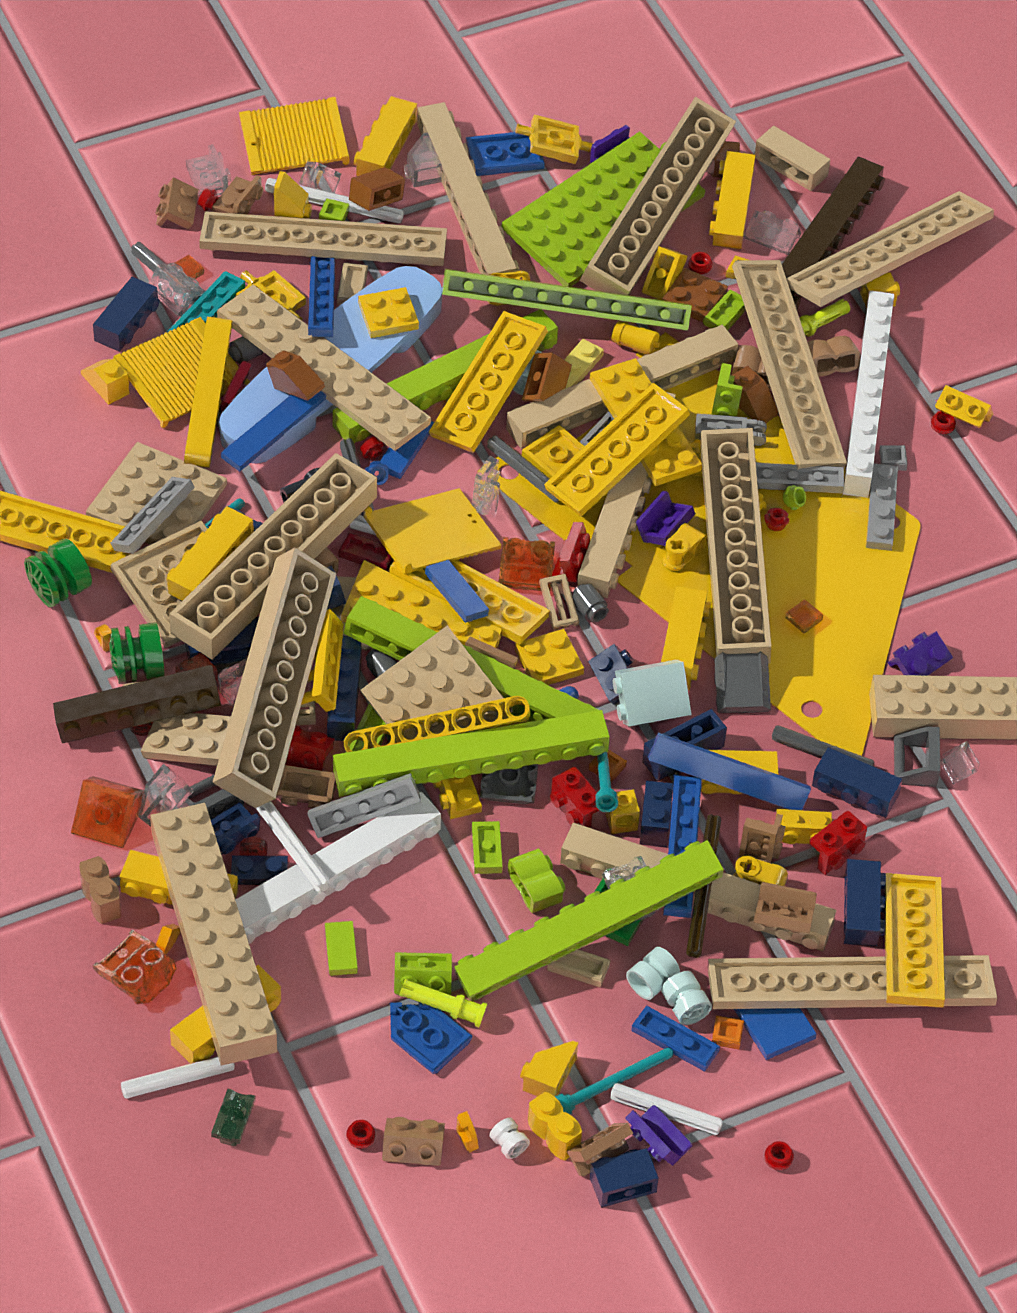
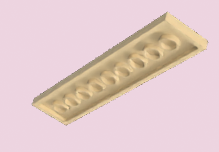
M958 191L786 278L789 289L821 307L992 219L994 209Z
M205 212L199 247L200 249L212 251L224 250L259 254H281L284 256H316L353 259L356 261L367 260L383 263L395 262L443 266L447 228Z
M735 261L732 268L788 443L798 468L797 470L814 466L845 467L847 462L781 261Z
M255 285L250 286L217 310L218 318L232 320V328L272 359L283 350L301 356L324 382L325 388L321 391L326 394V399L394 451L431 424V417L326 338L308 335L307 324Z
M989 955L944 956V1006L996 1005L997 994ZM886 957L708 959L707 967L713 1009L918 1007L916 1005L886 1003Z

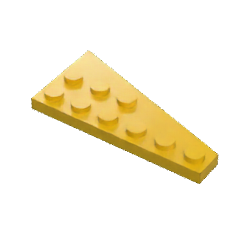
M365 560L362 563L341 614V621L346 623L347 616L359 598L363 596L436 632H439L448 625L463 645H465L469 637H472L497 648L502 636L501 628L481 618L465 623L449 602Z

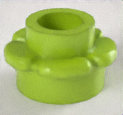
M788 486L783 494V501L792 510H797L799 507L804 506L806 493L800 486Z

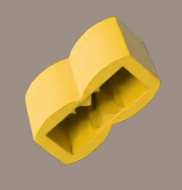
M543 1092L529 1102V1127L538 1137L546 1140L549 1150L557 1158L565 1161L569 1158L567 1151L581 1143L582 1129L580 1124L573 1116L563 1112V1107L559 1100L548 1092Z

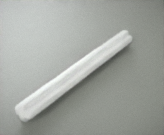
M268 178L265 184V191L274 193L277 179ZM300 185L309 193V202L323 205L326 198L349 203V212L397 224L402 222L404 211L401 209L383 206L368 211L351 202L348 196Z
M270 801L257 807L258 812L316 891L322 893L324 890H328L330 888L329 879L273 803Z

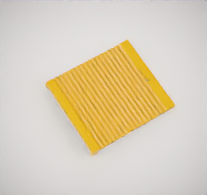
M336 97L319 99L318 101L314 100L313 102L305 101L304 103L300 102L294 105L286 104L285 106L272 107L271 109L263 108L257 111L239 112L251 175L342 161L344 165L350 163Z
M201 317L177 329L174 328L164 335L161 334L152 340H148L135 348L132 347L126 352L124 351L113 356L128 373L129 381L161 422L160 426L162 428L167 427L170 421L192 411L206 326ZM229 354L221 397H224L239 368ZM248 378L246 379V381H245V383H244V384H246V385H248V384L250 383V381L248 380Z
M460 488L372 511L370 506L364 510V519L404 575L418 569H426V566L446 560L454 562L456 559H464L465 557L468 558L474 554L478 555L488 551L492 552L502 547L501 543Z

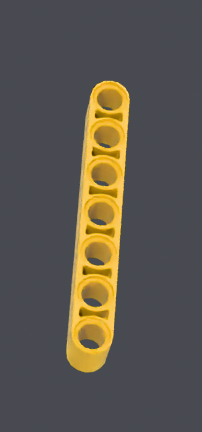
M207 317L184 464L210 468L232 331V320Z
M507 697L353 731L345 737L344 747L346 752H353L350 749V745L355 740L364 742L362 750L383 747L377 744V738L382 734L391 736L390 743L385 745L389 746L526 723L530 717V707L524 697ZM514 705H522L525 708V712L521 716L512 715L510 710ZM487 711H496L499 716L495 721L487 722L483 719ZM460 717H469L472 720L471 724L466 728L459 727L457 721ZM433 723H443L445 725L444 730L439 734L432 733L430 727ZM409 728H414L418 731L415 739L407 740L403 737L404 732Z

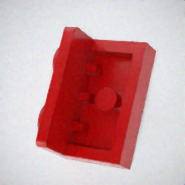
M573 522L568 538L563 543L552 576L566 574L568 582H577L579 571L590 544V535L586 532L583 522Z
M295 725L285 765L323 771L325 758L332 751L335 739L327 737L322 732L301 730L299 726Z
M572 767L552 778L550 799L556 808H560L571 826L573 823L591 828L592 815L600 811L596 806L595 797L597 792L576 767Z
M850 811L844 812L810 838L809 843L820 852L817 869L824 875L833 869L838 870L847 858L852 854H859L865 847L867 826Z

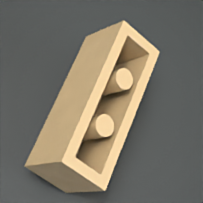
M772 126L756 140V159L809 191H812L828 177L830 159L779 128Z

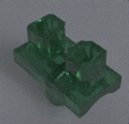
M227 1089L214 1123L211 1137L217 1138L221 1143L231 1146L240 1144L256 1101V1096L251 1094L244 1095L232 1089Z

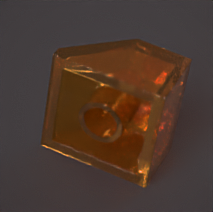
M95 776L83 780L71 834L124 848L138 819L144 790Z

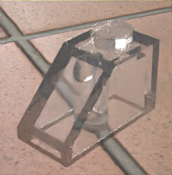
M428 132L423 133L408 152L407 164L404 165L405 176L411 180L414 188L441 182L442 164Z
M163 764L145 785L138 817L151 827L150 815L179 809L194 790L179 775Z

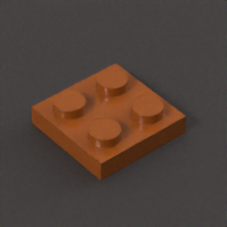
M684 268L662 300L690 304L692 306L690 317L703 322L705 316L728 292V286Z

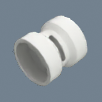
M506 1118L497 1123L489 1135L495 1144H500L502 1147L501 1152L507 1159L516 1158L530 1144L528 1137L518 1131V1125L512 1118Z

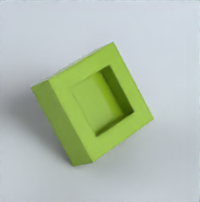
M326 198L319 213V220L345 221L349 213V203Z

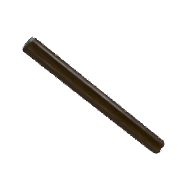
M709 814L706 819L703 842L708 840L716 854L721 817ZM712 882L695 891L686 954L689 957L698 958L702 953Z

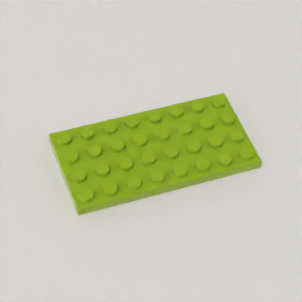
M639 131L504 220L501 225L503 231L563 286L572 287L580 281L591 259L661 150ZM699 184L682 211L704 197L706 190Z

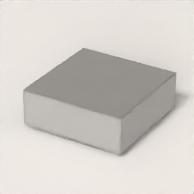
M880 445V464L898 466V470L907 471L908 464L905 445Z

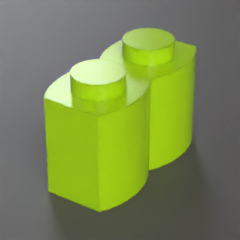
M539 848L509 859L508 862L509 876L515 887L520 891L523 901L531 913L561 903L563 893L565 892V884L560 876L557 877L552 871L551 859L548 855H544Z

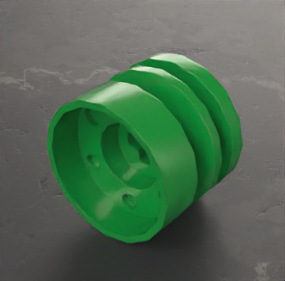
M67 538L48 547V554L45 551H39L35 556L25 558L24 568L27 578L37 596L48 607H54L58 605L59 601L67 600L68 592L72 595H77L92 585L91 573L84 557L75 544Z
M157 622L139 624L138 637H133L129 626H124L125 639H120L118 627L111 628L110 658L112 669L117 676L119 684L126 683L125 671L129 670L132 682L137 681V669H143L147 680L165 676Z

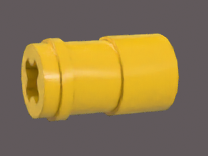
M618 321L613 329L612 342L616 343V345H623L646 355L654 353L660 347V334L658 332L643 327L639 328L625 321Z

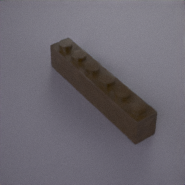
M212 665L53 703L56 726L62 744L221 706Z

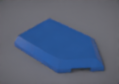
M402 1002L390 1003L391 1040L432 1074L438 1073L472 1040L471 1034L440 1009L420 1002L414 1005H402Z

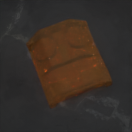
M503 537L499 583L512 589L542 591L539 584L540 579L552 577L555 542L550 541L549 544L544 540L525 541V539ZM550 583L548 584L549 591H551Z
M131 930L129 936L104 959L93 965L94 970L101 977L130 996L137 1005L150 1003L170 984L177 969L173 959L168 957L151 940L134 930Z

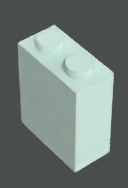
M672 660L615 671L616 678H613V688L615 694H619L620 704L617 705V714L619 720H623V724L634 726L692 715L684 662Z

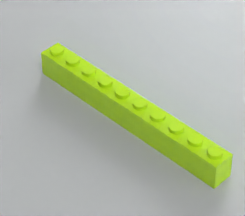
M445 269L442 295L688 330L692 308L690 304L452 269Z
M542 309L522 317L544 325L548 330V333L537 349L538 351L550 349L557 344L558 326ZM489 334L387 383V385L419 409L426 410L431 405L446 400L452 395ZM333 409V427L343 439L347 440L350 438L356 443L372 435L340 409Z
M363 596L359 598L347 616L343 634L399 661L438 633ZM463 645L503 698L521 696L528 701L530 717L526 722L599 710L567 693L546 685L542 681L523 674L517 669L498 662L494 658L475 651L469 646ZM514 705L511 714L521 716L525 712V708L522 705Z
M598 710L333 755V771L339 797H344L410 773L415 784L436 783L444 779L465 778L469 775L480 773L490 774L497 770L518 769L522 766L533 764L543 765L551 761L572 760L586 755L596 756L608 752L610 736L603 711Z
M708 840L703 843L696 841L685 847V852L677 856L674 853L665 856L659 861L660 864L653 868L646 866L635 872V877L627 881L625 879L615 881L609 886V890L601 894L599 891L589 894L584 898L585 902L577 906L574 904L565 906L559 911V915L551 919L549 916L539 919L534 923L535 927L527 931L520 929L508 936L509 940L501 944L494 942L487 945L483 949L484 952L475 957L472 954L463 957L457 962L458 965L455 966V974L468 999L474 1002L723 877L724 869Z

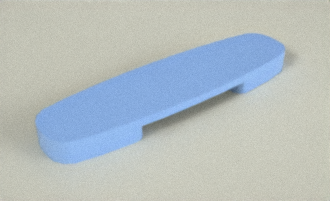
M404 266L396 268L334 309L333 337L324 338L372 373L393 353L407 351L439 316L442 308L441 284L435 277L417 267ZM406 287L419 321V329L370 338L358 304V296ZM267 367L234 398L221 414L219 421L220 441L225 449L291 395L274 389ZM327 399L251 463L266 462L308 435L316 428V417L333 404Z

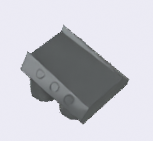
M722 652L715 658L714 681L718 713L769 712L771 710L768 657L763 652L747 654H725Z
M539 764L522 766L518 769L497 770L490 774L483 773L480 798L488 801L508 803H534Z

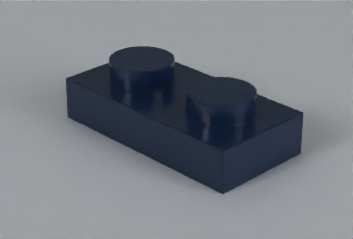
M232 855L231 875L237 876L238 885H261L288 869V856Z

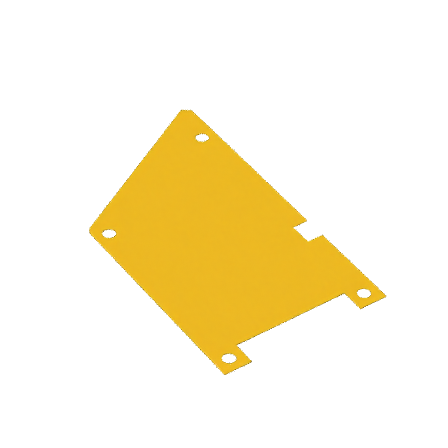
M665 332L660 336V347L655 352L679 342ZM640 352L636 354V356L639 358L646 355ZM716 369L664 390L665 392L676 394L675 399L689 409L690 415L679 425L688 442L698 440L695 439L697 414L711 415L720 375V372ZM738 408L737 417H747V419H750ZM777 416L766 423V432L763 433L766 435L765 444L754 446L755 462L796 465L781 418ZM593 427L579 436L577 440L580 442ZM499 456L477 471L564 541L568 538L573 522L584 523L591 541L608 492L580 517L561 501L556 503L521 474H518L514 479L501 477L499 469L508 464ZM846 466L844 467V480H845ZM688 475L655 486L652 482L649 494L645 493L643 496L646 498L643 512H638L637 516L640 517L662 491H667L672 503L693 506L696 514L687 524L707 535L703 477ZM758 489V492L764 496L763 499L768 505L766 510L761 509L760 520L771 637V661L768 663L770 703L815 739L862 756L872 719L869 696L873 675H883L920 531V522L896 504L895 517L899 519L900 525L894 529L892 551L866 548L870 490L868 498L845 495L843 493L805 491L806 502L804 506L799 507L797 510H792L783 501L785 490ZM781 508L788 513L789 523L782 531H772L766 526L764 515L767 514L769 509ZM637 527L636 531H631L630 533L632 535V542L629 551L624 550L623 553L626 555L625 561L632 565V567L618 577L617 583L668 623L676 586L707 591V602H711L709 618L704 617L703 622L707 623L705 639L700 638L699 643L703 644V650L715 659L717 656L708 541L703 551L695 556L682 570L671 571L663 564V557L667 553L665 546L643 542ZM806 702H816L821 706L822 713L818 717H807L802 713L801 707Z

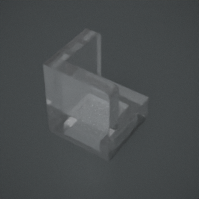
M307 161L299 184L335 193L342 173L321 163Z
M967 741L945 752L940 759V763L952 784L976 773L980 766Z

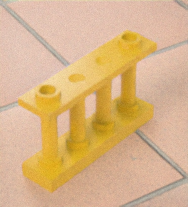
M331 609L326 610L313 660L316 659L314 669L310 670L307 682L314 681L311 691L304 693L301 703L303 705L315 701L326 712L336 709L344 623Z

